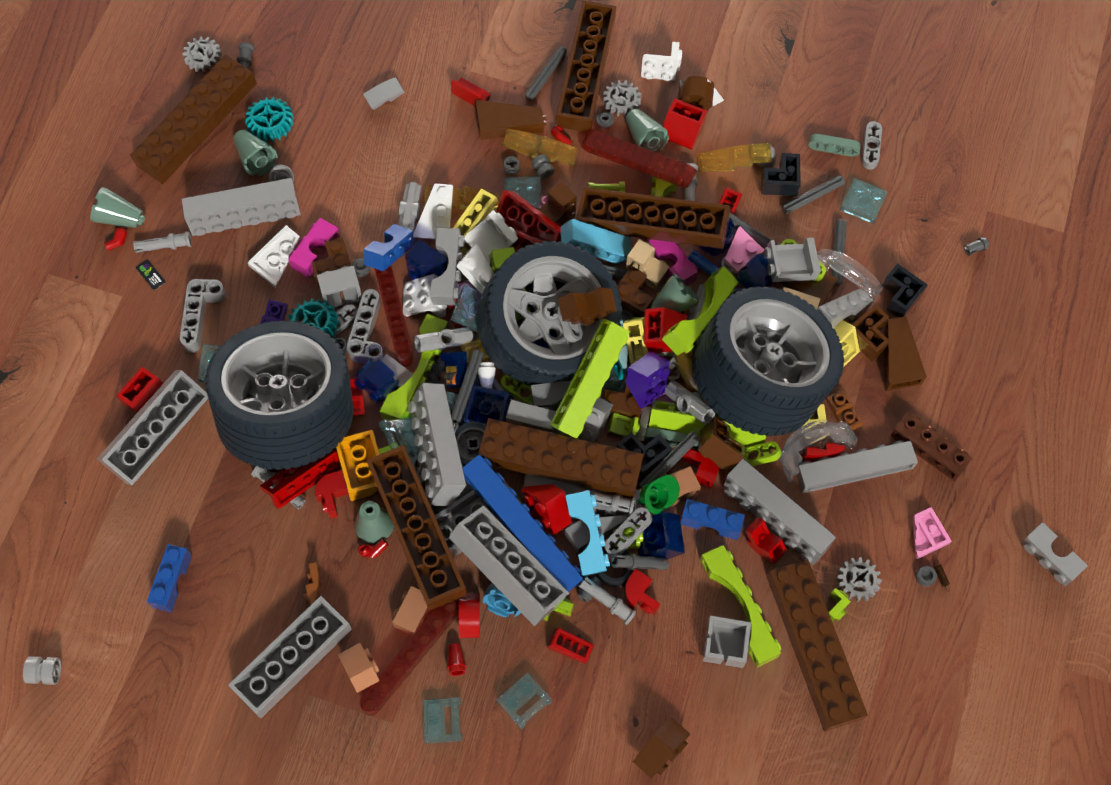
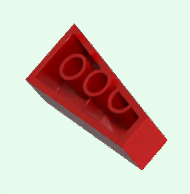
M503 190L496 213H500L503 216L505 224L508 227H512L518 236L535 243L543 241L561 242V227L514 191Z

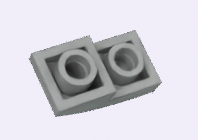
M395 77L375 86L363 95L370 107L375 110L387 101L392 102L405 92Z

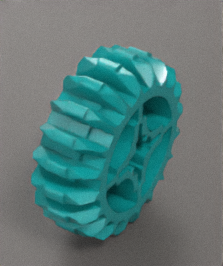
M265 97V100L259 99L258 103L253 102V107H248V112L245 115L247 129L259 139H263L265 142L271 139L274 142V139L280 140L281 136L286 137V132H291L294 116L286 101L282 102L280 98L276 100L274 97L268 100Z
M311 298V301L308 303L304 300L303 305L297 303V309L292 308V314L288 315L289 321L296 323L302 321L303 324H310L312 327L315 326L319 330L325 331L332 338H334V332H338L337 325H339L337 312L326 301L322 303V300L318 299L315 302Z

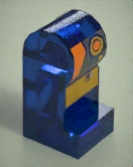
M467 352L441 353V361H445L446 385L450 388L461 387L467 372Z

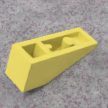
M644 317L627 320L623 323V327L630 331L627 347L631 365L649 353L644 344Z

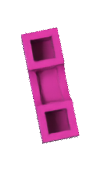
M319 218L316 223L312 224L306 237H302L296 250L290 253L288 258L290 267L310 278L314 272L311 263L319 261L317 255L313 254L312 251L317 247L326 248L325 242L340 238L338 227Z
M652 239L648 241L655 248L654 258L658 260H671L675 264L668 270V279L673 274H677L685 281L684 284L686 286L696 281L697 267L688 260L685 251L680 249L677 243Z

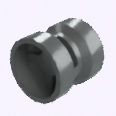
M545 154L535 157L531 162L532 167L537 170L538 178L541 180L551 177L555 172L553 166L549 164V158Z

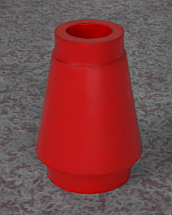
M449 645L447 671H449L450 676H461L466 673L465 669H467L461 645Z

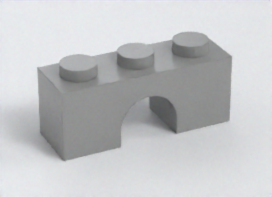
M1042 522L1021 544L1029 554H1033L1039 560V564L1043 568L1048 569L1054 575L1056 581L1067 586L1088 565L1073 551L1066 557L1055 555L1051 544L1058 536Z

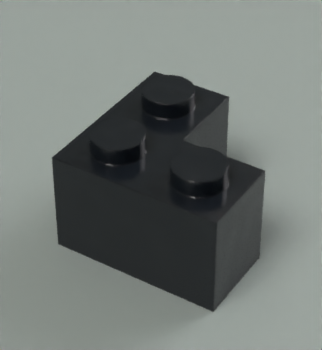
M782 153L779 168H764L761 177V194L798 195L801 186L800 154Z
M897 263L886 276L882 287L895 295L886 310L895 316H906L921 298L928 284Z
M631 432L618 442L616 446L619 449L644 454L639 474L641 480L672 451V447L660 434L644 446Z

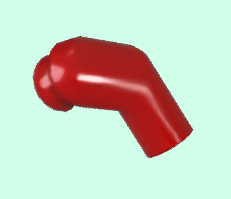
M556 125L552 128L551 135L568 148L572 140L562 133L563 129L561 126Z
M117 227L113 239L104 242L108 251L125 243L126 229Z
M381 538L376 545H360L358 552L362 557L376 558L389 544L385 539Z

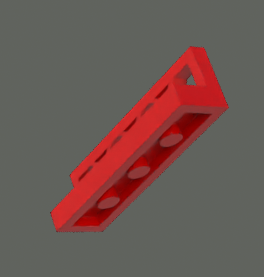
M332 449L329 454L326 453L324 457L318 458L313 463L309 462L310 464L307 466L300 465L297 468L283 469L261 484L260 488L270 495L274 507L280 509L317 484L323 476L340 468L341 464L337 452ZM279 484L273 489L270 488L273 485Z

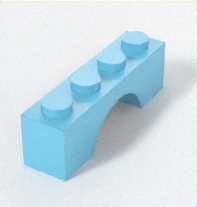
M588 490L565 495L570 517L582 520L590 530V542L587 548L578 555L582 575L587 576L607 571L606 567L610 566L608 554H603L602 546L606 545L603 534L599 535L598 527L601 526L599 514L595 515L593 507L597 506L595 494L591 495Z

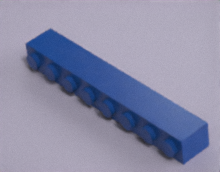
M479 454L462 468L466 482L500 523L569 593L583 580L581 577L582 572L577 566L573 567L568 561L570 559L569 556L555 546L557 544L555 539L550 534H545L542 530L544 527L538 519L534 520L530 516L529 508L524 503L520 504L516 499L518 496L515 491L505 486L504 478L498 472L495 473L491 469L492 464L486 457L482 458Z

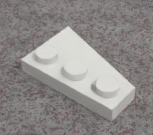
M434 184L414 231L413 238L436 239L437 228H450L453 185Z
M286 225L248 262V266L276 289L289 263V255L296 249L300 236Z
M475 244L456 265L481 294L494 275L478 244Z

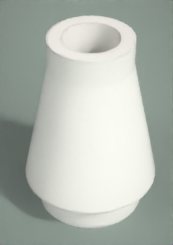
M492 362L480 363L478 375L481 390H492L496 371Z

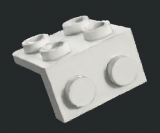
M672 42L671 56L644 54L641 77L663 79L666 81L676 80V72L680 71L682 50H679L680 42Z
M494 210L479 225L465 235V242L470 248L478 244L489 264V255L492 250L509 248L518 240L516 231L512 227H508L504 222L503 216Z
M428 275L404 284V316L408 317L430 311L438 317L446 316L447 305H433L430 299L432 279L438 278L437 275Z

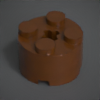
M689 76L685 81L681 79L679 82L678 100L707 110L708 113L709 109L713 106L714 82L711 81L710 83L706 77Z

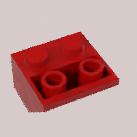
M674 98L663 124V127L668 131V141L692 150L705 124L707 110Z
M664 307L645 309L644 344L648 352H672L662 338L672 326L682 320H687V315Z
M141 367L116 396L122 405L137 414L163 385V382L147 369Z
M553 484L521 488L524 496L523 502L529 508L530 516L534 520L538 519L544 527L543 530L554 535L572 523L564 490Z

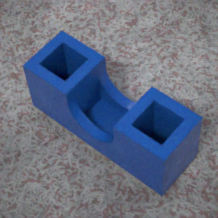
M393 224L384 232V243L373 241L364 249V265L385 271L413 247V230Z
M687 499L680 524L699 529L702 526L710 527L717 530L720 536L738 540L745 515Z
M167 544L146 601L152 608L172 613L179 594L177 592L178 579L181 574H186L192 557L188 549Z

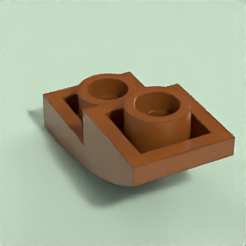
M844 390L826 397L835 418L845 433L862 426L863 421L853 409V402Z
M316 562L308 564L310 571H307V577L311 584L305 585L307 592L303 593L306 605H312L320 597L321 577Z

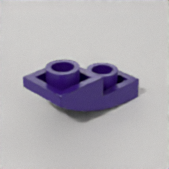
M269 300L260 325L265 322L284 321L288 304Z

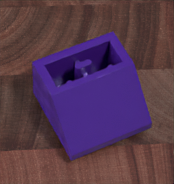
M649 352L628 367L626 384L642 409L665 393L667 377L670 372V361L653 352Z

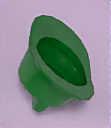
M672 475L661 476L652 483L643 486L640 491V498L637 501L652 514H659L677 501L680 493L679 483Z

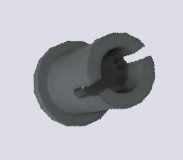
M979 237L976 241L964 245V251L968 256L981 250L985 251L989 247V242L987 238Z
M591 576L590 580L598 586L602 585L598 578ZM583 589L578 590L579 594L577 596L582 601L587 603L592 600V596Z

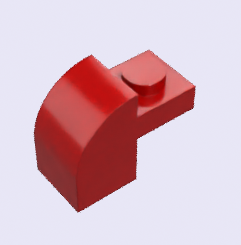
M691 448L682 457L681 461L698 467L695 476L699 484L712 489L719 467L711 459L702 456L697 449Z
M342 470L323 476L315 488L316 499L318 503H322L324 513L328 512L330 519L338 517L334 498L349 494Z
M757 517L745 530L748 536L746 542L749 546L775 565L787 552L782 538L770 533L763 519Z
M635 569L626 583L625 601L631 609L639 605L643 612L646 614L651 613L655 616L661 604L645 594L651 586L652 579Z
M468 592L467 595L459 599V638H480V593Z

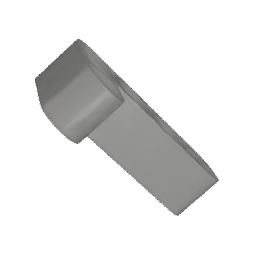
M193 279L187 285L180 341L188 353H196L201 347L207 303H221L226 298L225 289L219 280Z
M368 289L363 293L347 343V351L352 361L376 366L384 357L382 347L378 343L370 342L381 307L379 294L374 289ZM366 315H369V316H370V317L367 318V319H364V318H363V317L366 316ZM360 332H365L364 335H357ZM356 348L360 349L358 352H352ZM374 352L379 353L377 356H370Z

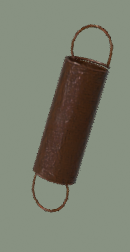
M935 565L934 569L942 587L948 586L950 583L942 565Z

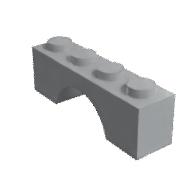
M437 228L436 248L438 253L448 258L449 263L446 271L441 276L432 279L430 299L433 305H456V299H459L460 289L457 286L458 281H461V271L456 265L463 258L461 247L465 245V237L461 234L460 228Z
M860 288L819 306L818 310L827 318V321L832 324L834 329L846 317L852 321L860 318L874 300L869 297L867 292Z

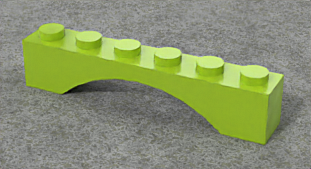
M724 266L712 273L704 283V304L698 317L693 320L680 321L672 326L662 338L677 356L692 350L694 347L693 343L701 338L703 335L702 331L708 327L710 320L713 319L722 303L736 291L734 288L738 281Z
M427 314L419 329L420 335L449 329L448 321ZM442 350L422 352L419 365L413 376L399 389L387 395L380 409L382 419L403 426L404 422L409 420L411 413L408 412V404L415 396V392L421 384L427 382L426 376L428 372H431L432 365H435L436 355L439 356Z
M722 545L702 554L700 561L708 577L722 584L737 598L744 610L747 622H751L748 653L756 668L778 658L781 654V646L777 639H773L769 623L763 620L760 606L758 603H754L751 598V589L742 581L743 575L740 569L734 566L731 552Z

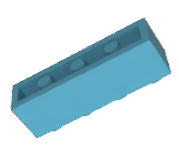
M571 219L561 226V242L581 247L582 250L585 249L590 255L592 254L597 258L621 265L627 261V255L632 250L630 237L608 231L607 229L598 228L576 219Z

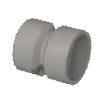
M38 656L27 657L23 668L24 682L26 684H39L42 681L45 685L58 684L62 668L60 658L47 657L43 660L42 657Z

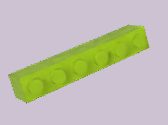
M602 319L550 426L576 439L584 429L587 418L592 413L596 399L601 395V389L605 381L610 377L613 365L619 359L622 347L627 343L630 331L612 321Z
M659 400L653 401L649 428L684 434L694 431L700 436V430L706 424H703L689 412H680L676 403ZM715 413V415H716L718 418H720V419L723 420L725 423H727L724 418L722 419L721 417L718 416L719 414ZM727 423L730 426V436L743 446L750 447L765 443L766 435L752 434L749 431H743L741 428H736L733 424Z

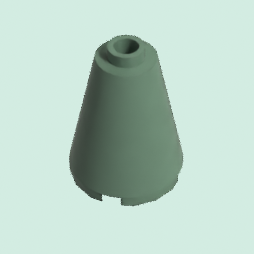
M633 109L628 112L626 122L640 155L647 157L654 155L653 152L657 150L660 152L669 140L666 128L640 109Z
M240 130L234 135L233 142L244 170L250 176H263L270 172L275 166V158L278 157L275 149L247 130Z
M104 187L97 193L95 199L98 200L95 205L93 204L90 213V220L94 223L138 228L139 225L142 226L146 217L141 209Z
M673 274L649 309L664 307L681 313L699 302V298L690 286L687 287L684 284L685 281L680 276Z
M367 501L361 505L354 522L357 536L367 544L376 545L381 538L386 540L394 529L386 508L373 501Z

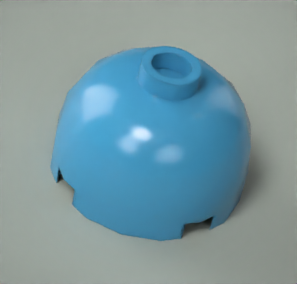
M493 583L487 587L483 596V604L486 602L489 611L503 617H509V614H515L514 617L521 613Z

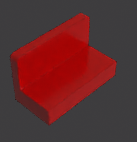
M462 77L459 81L454 79L451 81L452 94L475 107L476 100L488 101L490 99L489 92Z

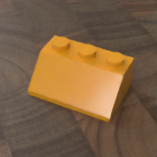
M373 430L343 437L344 439L336 447L351 501L369 497L378 491L366 461L380 455Z

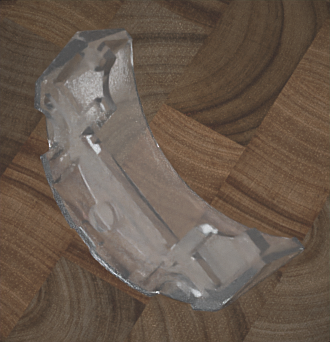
M821 249L817 252L818 260L825 266L826 270L830 267L858 285L859 289L861 288L867 292L872 300L875 301L884 288L876 277L851 257L830 249Z
M818 420L810 422L793 432L787 439L780 457V463L788 483H791L793 476L799 473L798 466L803 462L802 453L807 447L816 446L822 449L826 443L835 442L845 446V448L854 449L858 438L849 425L842 421L836 423Z

